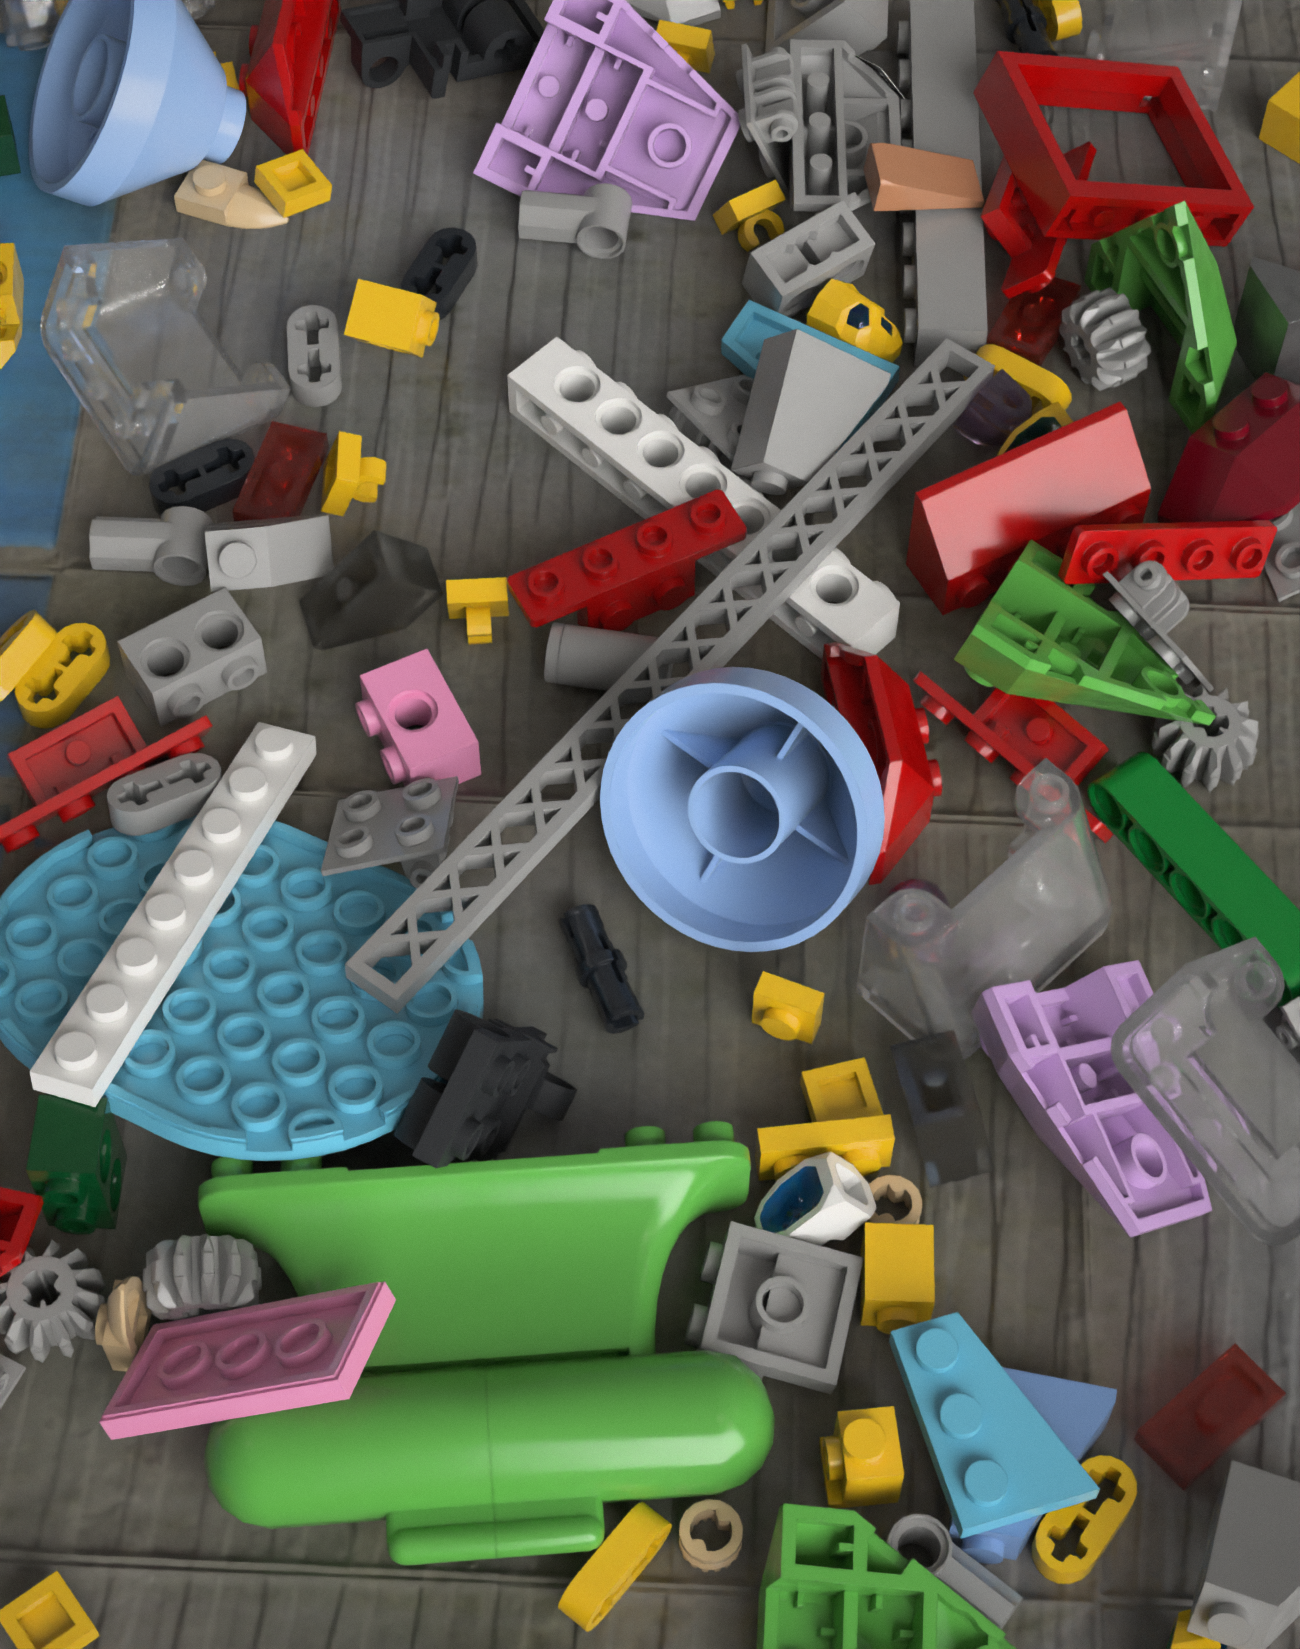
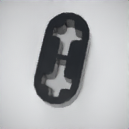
M454 227L444 228L435 232L428 239L402 279L401 290L421 294L437 302L434 312L439 314V320L445 318L450 313L477 270V247L473 236L463 229ZM443 257L450 258L446 265H443ZM433 285H436V294L429 293Z
M227 438L213 442L159 466L154 470L149 480V489L155 511L161 516L167 509L186 506L206 512L243 496L252 490L257 483L258 472L253 450L246 442ZM231 464L234 469L239 470L230 473L226 467L222 466ZM178 486L179 490L182 492L186 491V493L177 496L175 492L169 489Z

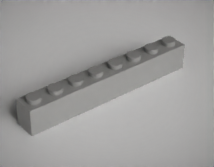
M910 0L908 21H898L896 40L897 54H906V60L899 59L897 89L900 93H907V99H900L901 132L908 133V139H901V146L973 160L982 191L978 102L973 94L978 85L974 0ZM983 208L900 210V214H910V222L902 223L901 256H911V265L903 266L902 299H912L913 309H904L903 342L913 343L914 366H920L946 338L974 354L980 347L986 345L988 326L983 220L980 217Z

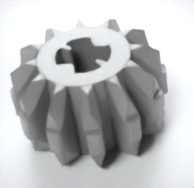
M1110 287L1101 291L1095 290L1073 301L1071 306L1062 310L1063 323L1059 326V332L1065 339L1063 350L1069 354L1071 367L1079 370L1081 379L1085 384H1092L1099 391L1109 387L1115 388L1137 377L1138 373L1147 369V355L1151 353L1150 345L1145 340L1144 335L1147 332V328L1141 325L1139 311L1137 309L1132 310L1128 298L1123 293L1117 294Z
M1201 683L1193 691L1192 696L1186 693L1184 695L1192 700H1202L1216 715L1210 725L1156 717L1154 723L1156 732L1153 736L1152 748L1153 754L1163 757L1161 765L1169 773H1182L1181 781L1183 788L1190 785L1194 779L1201 780L1210 793L1214 787H1217L1219 779L1233 786L1240 779L1242 770H1248V767L1253 764L1257 753L1256 742L1259 736V722L1248 718L1250 712L1248 701L1231 704L1227 687L1218 693L1217 696L1208 694Z
M205 1233L201 1236L193 1237L182 1235L178 1240H163L146 1253V1268L142 1270L143 1292H146L147 1308L151 1310L152 1315L161 1320L170 1319L175 1321L258 1305L259 1290L262 1289L261 1267H258L257 1252L254 1250L253 1244L244 1239H235L229 1234L209 1236Z
M51 1239L43 1256L36 1257L34 1251L27 1247L22 1258L23 1263L0 1277L4 1282L0 1284V1334H6L4 1341L10 1351L17 1355L30 1346L34 1359L39 1360L41 1363L48 1356L52 1346H58L64 1356L71 1358L74 1352L71 1339L75 1336L94 1340L95 1326L91 1319L97 1317L100 1305L106 1303L104 1296L98 1294L105 1285L102 1275L98 1269L88 1268L89 1262L86 1254L76 1248L64 1256L60 1244ZM54 1295H58V1299L53 1302ZM48 1297L49 1302L52 1304L47 1306L43 1298ZM41 1300L40 1307H36V1304Z

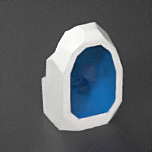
M830 1151L804 1159L779 1178L761 1200L754 1221L755 1227L758 1229L822 1246L829 1240H845L873 1215L877 1207L868 1182L855 1166Z

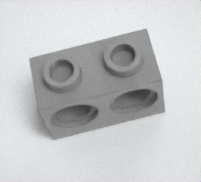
M841 200L750 252L741 284L754 302L790 318L811 306L817 294L831 279L851 283L863 276L875 242L845 201Z
M226 587L117 641L126 676L160 727L177 718H186L195 714L204 704L232 690L246 688L257 677L267 673L261 637ZM229 646L227 648L217 649L219 647ZM176 673V674L171 675V676L162 677V676H164V675H166V674Z

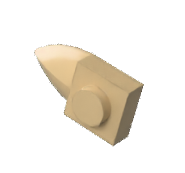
M202 160L194 169L189 170L174 195L177 212L228 227L263 229L287 224L289 221V217L283 218L261 190L249 185L247 172Z
M129 1276L124 1280H115L108 1302L102 1303L97 1313L95 1325L96 1344L102 1345L114 1371L127 1372L148 1335L152 1313L147 1308L146 1292H143V1283L136 1276Z

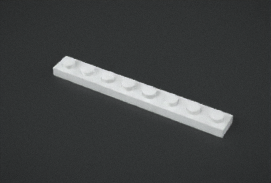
M261 722L257 723L31 1068L30 1076L33 1090L96 1107L317 755L315 736Z

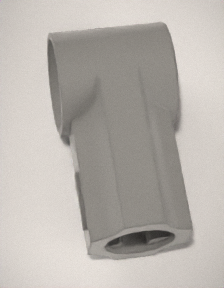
M608 183L591 186L585 191L584 195L531 190L522 191L518 222L519 238L577 243L582 252L598 259L617 257L624 251L632 209L631 196L621 187Z
M186 506L172 507L165 510L161 515V519L96 516V519L91 521L89 532V558L92 569L154 572L161 580L173 585L190 586L198 584L206 577L208 560L205 530L213 521L205 512Z
M912 1514L903 1517L894 1524L886 1541L887 1544L897 1552L900 1546L906 1544H918L925 1548L933 1560V1565L926 1569L1002 1630L1023 1599L1021 1595L952 1543L948 1530L939 1520L925 1514Z

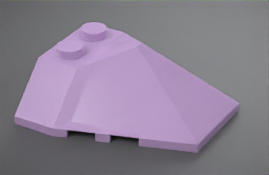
M553 0L544 19L548 24L502 123L496 122L473 173L520 197L522 191L525 190L584 195L589 187L608 183L621 187L631 196L632 213L695 221L740 128L738 113L626 0Z
M1139 960L1103 966L1065 988L1036 993L1031 981L1027 980L991 987L980 994L971 1014L980 1032L982 1048L992 1060L998 1076L1038 1138L1130 1238L1212 1211L1194 1134L1190 1131L1182 1133L1174 1103L1175 1098L1184 1094L1180 1077L1174 1073L1168 1076L1160 1046L1161 1042L1170 1038L1166 1020Z

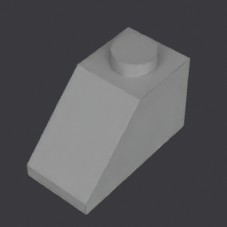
M329 514L212 523L205 530L211 592H217L225 587L228 591L274 587L334 574Z

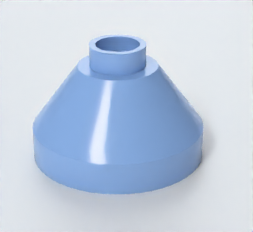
M182 0L68 1L55 28L44 58L31 113L29 162L33 180L41 191L85 206H96L192 170L202 160L222 164L232 154L240 138L245 121V95L242 91L227 86L223 67Z
M745 667L715 668L687 676L670 685L637 711L624 725L608 753L601 780L600 808L603 829L613 859L627 884L638 898L665 923L699 942L731 951L766 952L783 949L813 937L838 917L867 882L880 854L885 822L883 795L876 768L860 737L848 721L817 693L794 680L769 671Z

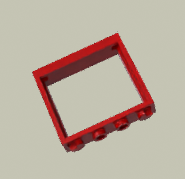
M997 51L973 92L1044 237L1101 240L1147 217L1160 213L1168 207L1185 201L1208 246L1227 247L1254 208L1178 66ZM1144 96H1152L1150 100H1143ZM1038 105L1147 113L1186 187L1076 180Z

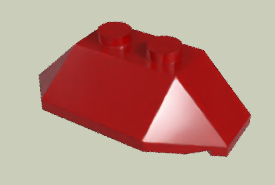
M266 0L259 25L253 24L251 26L249 34V54L251 60L250 64L243 63L241 66L239 90L244 93L245 97H248L251 120L286 155L301 149L307 155L309 154L341 13L340 0Z
M837 642L827 643L823 647L821 682L825 699L848 721L860 737L873 761L881 784L885 817L884 834L880 854L868 878L869 885L881 884L930 822L933 798L942 795L940 767L936 759H927L924 744L929 742L928 720L923 707H914L909 684L877 655Z

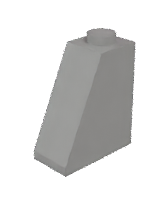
M798 329L764 339L731 471L751 479V486L754 489L771 495H783L788 489L806 485L833 457L888 386L891 374Z
M1231 1460L1213 1509L1187 1631L1237 1649H1266L1300 1616V1483Z

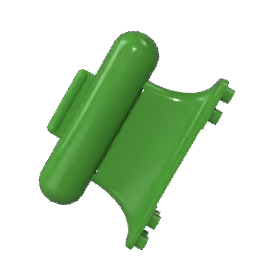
M723 1121L705 1122L693 1129V1142L666 1144L665 1131L655 1126H641L630 1129L625 1133V1147L602 1148L598 1153L449 1163L448 1166L441 1168L421 1165L348 1171L346 1167L322 1169V1157L318 1156L296 1160H281V1172L253 1174L252 1160H239L227 1157L215 1159L211 1164L212 1179L205 1181L198 1188V1208L205 1231L209 1236L229 1234L235 1239H244L252 1243L253 1248L268 1253L290 1279L298 1297L385 1281L396 1299L350 1399L211 1423L203 1461L208 1487L222 1509L243 1523L268 1529L386 1520L388 1555L397 1564L408 1566L588 1552L601 1545L604 1539L603 1503L718 1495L745 1484L763 1466L773 1445L775 1416L768 1392L760 1377L735 1355L711 1350L656 1354L655 1346L656 1311L661 1280L669 1255L680 1234L689 1223L698 1217L737 1208L745 1203L748 1197L751 1170L750 1152L748 1147L735 1142L733 1126Z

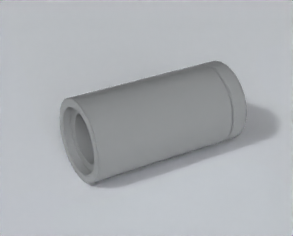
M553 622L546 649L545 682L608 691L659 637ZM673 663L662 664L658 668L659 679L672 677Z

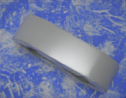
M319 305L301 307L290 315L286 326L288 373L293 397L301 404L310 407L325 406L335 401L342 389L338 322L335 314L328 308ZM319 330V344L308 345V331ZM310 367H321L320 381L309 382L311 379Z
M188 753L125 776L114 782L107 792L109 816L113 828L126 835L141 836L198 815L222 778L221 767L218 761L212 756L203 753Z

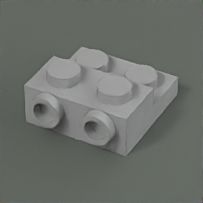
M731 1221L722 1244L710 1241L708 1244L699 1281L712 1284L707 1306L694 1304L684 1344L696 1347V1351L711 1350L735 1355L758 1375L761 1380L763 1376L832 1394L837 1385L864 1258Z

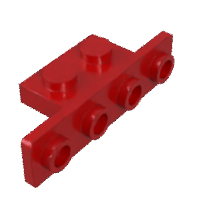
M1090 141L1063 154L1076 180L1087 181L1090 176L1089 172L1097 152ZM1003 155L980 217L990 237L995 241H999L1012 258L1001 287L1003 294L1007 299H1010L1026 291L1028 293L1038 292L1053 280L1067 238L1043 236Z
M716 489L515 573L507 579L508 589L531 627H540L577 611L579 626L622 631L635 620L659 610L674 609L687 598L694 596L695 560L744 540L747 536V527L724 492Z
M1269 520L1077 525L1072 531L1058 576L1065 584L1109 583L1103 576L1108 571L1120 582L1140 563L1156 561L1166 569L1174 581L1256 578L1262 573L1277 532V527Z
M920 671L913 681L926 692L919 703L946 726L955 717L970 729L971 732L965 737L964 741L991 764L1000 755L1014 766L1016 770L1009 779L1036 802L1046 793L1058 803L1062 809L1055 817L1081 840L1084 841L1092 832L1105 844L1114 834L1070 796L1109 751V748L1053 701L1006 694L996 688L979 709L972 714L923 672Z
M116 696L7 754L6 759L34 808L0 825V846H3L6 853L10 854L39 838L41 835L36 827L57 815L62 823L65 824L93 809L96 804L92 796L111 787L119 779L144 770L146 767L167 756L169 759L180 755L199 752L205 747L201 738L207 735L213 727L208 716L205 715L147 746L119 696Z

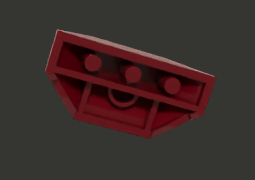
M1265 372L1195 431L1188 439L1158 511V522L1271 520L1287 514L1299 504L1300 383Z

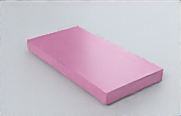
M385 1281L155 1324L145 1338L99 1423L109 1438L114 1440L350 1399L396 1299Z

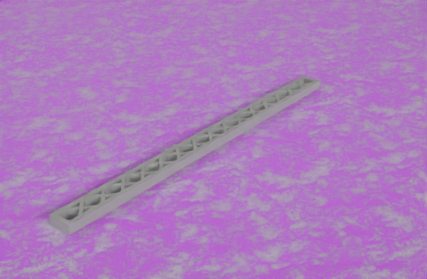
M946 338L345 963L346 978L398 1014L600 799L602 774L607 758L582 760L580 750L586 744L614 743L617 735L630 720L621 719L619 709L624 704L650 702L667 687L685 678L659 679L658 668L662 664L688 662L690 673L687 676L701 671L723 668L992 382L995 365ZM946 366H949L968 377L966 381L941 382L940 373ZM933 406L934 415L908 417L907 407ZM876 441H900V451L877 453L874 451L873 443ZM866 475L868 484L866 487L840 489V477ZM832 512V523L805 525L804 515L806 513ZM797 548L798 559L796 561L770 563L768 553L771 550ZM761 585L763 596L760 599L733 600L732 591L735 587ZM725 623L727 634L724 637L697 640L695 629L698 626ZM574 783L575 794L569 800L542 802L541 791L546 785ZM534 825L535 836L530 842L501 844L500 834L506 827ZM494 868L495 879L488 886L460 888L459 877L465 870ZM452 911L453 923L446 930L418 932L417 921L424 913ZM410 955L411 968L395 984L373 969L381 958Z

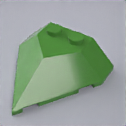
M1183 201L1128 226L1110 237L1091 244L1084 282L1091 292L1095 290L1101 291L1110 287L1117 294L1123 293L1128 298L1132 310L1137 309L1139 311L1151 306L1181 347L1168 401L1193 434L1216 414L1228 378L1234 351L1236 350L1237 339L1217 261L1186 202Z
M1032 539L953 659L963 665L966 673L976 682L988 687L995 686L1006 694L1210 725L1216 717L1202 700H1192L1184 695L1182 687L1176 681L1178 674L1119 611H1107L1094 602L1090 597V594L1096 587L1094 584H1065L1058 576L1063 559Z
M788 1503L780 1505L759 1590L756 1649H1017L1004 1639L1005 1632L913 1558L908 1561L874 1533L876 1528L856 1511Z

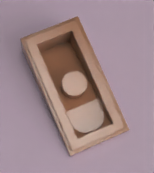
M889 143L869 144L863 170L873 211L983 208L984 199L973 160Z

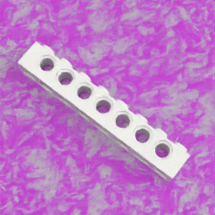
M558 337L554 338L507 375L509 412L644 519L716 489L722 490L746 525L748 535L738 543L697 560L716 576L781 511L768 501L762 492L754 489L751 486V481L747 479L741 480L723 466L710 449L696 445L679 432L670 418L664 414H656L639 401L626 384L612 380L596 367L586 353L581 350L575 351ZM797 548L771 550L768 553L770 563L796 561L798 559ZM835 548L774 612L770 619L821 660L823 658L824 644L834 642L876 655L896 637L900 602L896 600L887 586L879 581L870 580L851 565L843 552ZM761 585L734 588L746 600L760 599L763 596Z

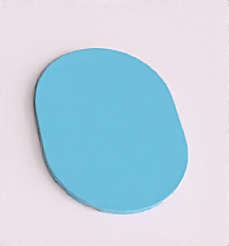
M197 815L141 836L126 835L118 832L115 828L92 835L88 829L58 844L36 859L17 876L1 895L0 1040L30 1070ZM275 820L101 1098H108L111 1113L164 1139L189 1149L232 1159L255 1161L296 1160L344 1151L370 1142L397 1128L422 1077L447 1085L448 1081L428 1068V1064L454 1011H465L483 1019V974L474 943L468 938L398 1014L347 979L345 963L417 888L405 876L381 865L322 876L321 868L328 842ZM452 911L424 913L417 921L418 932L446 930L453 923ZM410 955L384 957L376 963L373 969L395 984L411 968Z

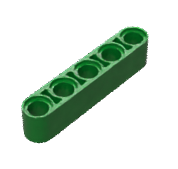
M1140 751L1092 781L1087 787V794L1090 804L1098 817L1258 990L1279 1009L1284 1004L1300 996V910L1152 755Z

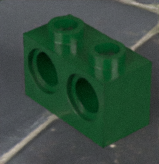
M39 1094L26 1172L35 1194L43 1198L42 1210L48 1225L55 1226L65 1233L75 1235L91 1234L96 1228L116 1229L127 1153L114 1115L111 1113L108 1098H101L96 1107H92L54 1095Z

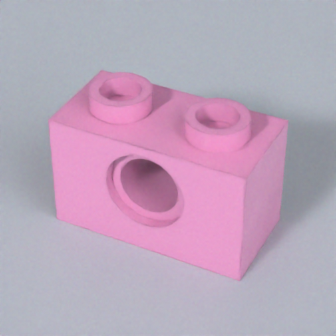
M428 649L359 675L363 700L355 703L357 715L368 737L379 736L384 746V749L380 750L381 759L394 785L403 782L404 786H407L419 779L431 778L440 780L455 776L458 777L460 784L481 775L479 742ZM414 725L424 726L416 730L406 729Z

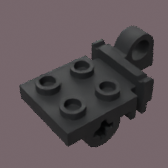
M389 0L342 9L340 14V22L351 37V63L366 86L370 88L388 86L402 75L408 65H411L432 99L445 97L449 73L452 74L456 82L527 68L544 32V28L525 0ZM388 57L382 64L371 68L377 60Z
M455 1010L428 1064V1068L447 1080L448 1083L446 1085L442 1082L422 1077L394 1135L401 1142L414 1149L412 1156L434 1168L445 1167L449 1163L473 1161V1159L477 1161L498 1160V1154L506 1151L526 1109H531L546 1117L563 1121L578 1090L570 1083L548 1072L550 1064L546 1058L549 1053H556L558 1048L544 1041L547 1033L533 1026L513 1027L498 1018H489L486 1021L465 1011Z

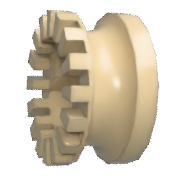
M885 1175L869 1183L874 1201H879L882 1196L883 1198L888 1197L893 1203L905 1201V1206L909 1207V1214L903 1219L895 1221L889 1213L878 1216L874 1212L866 1221L867 1223L919 1224L922 1198L919 1190L911 1181L901 1176Z
M705 1499L694 1503L685 1511L680 1521L679 1548L682 1551L683 1558L689 1561L692 1567L702 1569V1572L714 1570L715 1573L720 1571L721 1568L726 1567L727 1569L731 1562L736 1561L742 1547L743 1525L739 1514L731 1505L721 1500ZM708 1518L712 1519V1521H715L718 1530L730 1531L731 1539L722 1549L706 1551L704 1540L691 1538L690 1532H692L694 1525L697 1526L701 1520L705 1522L708 1521Z

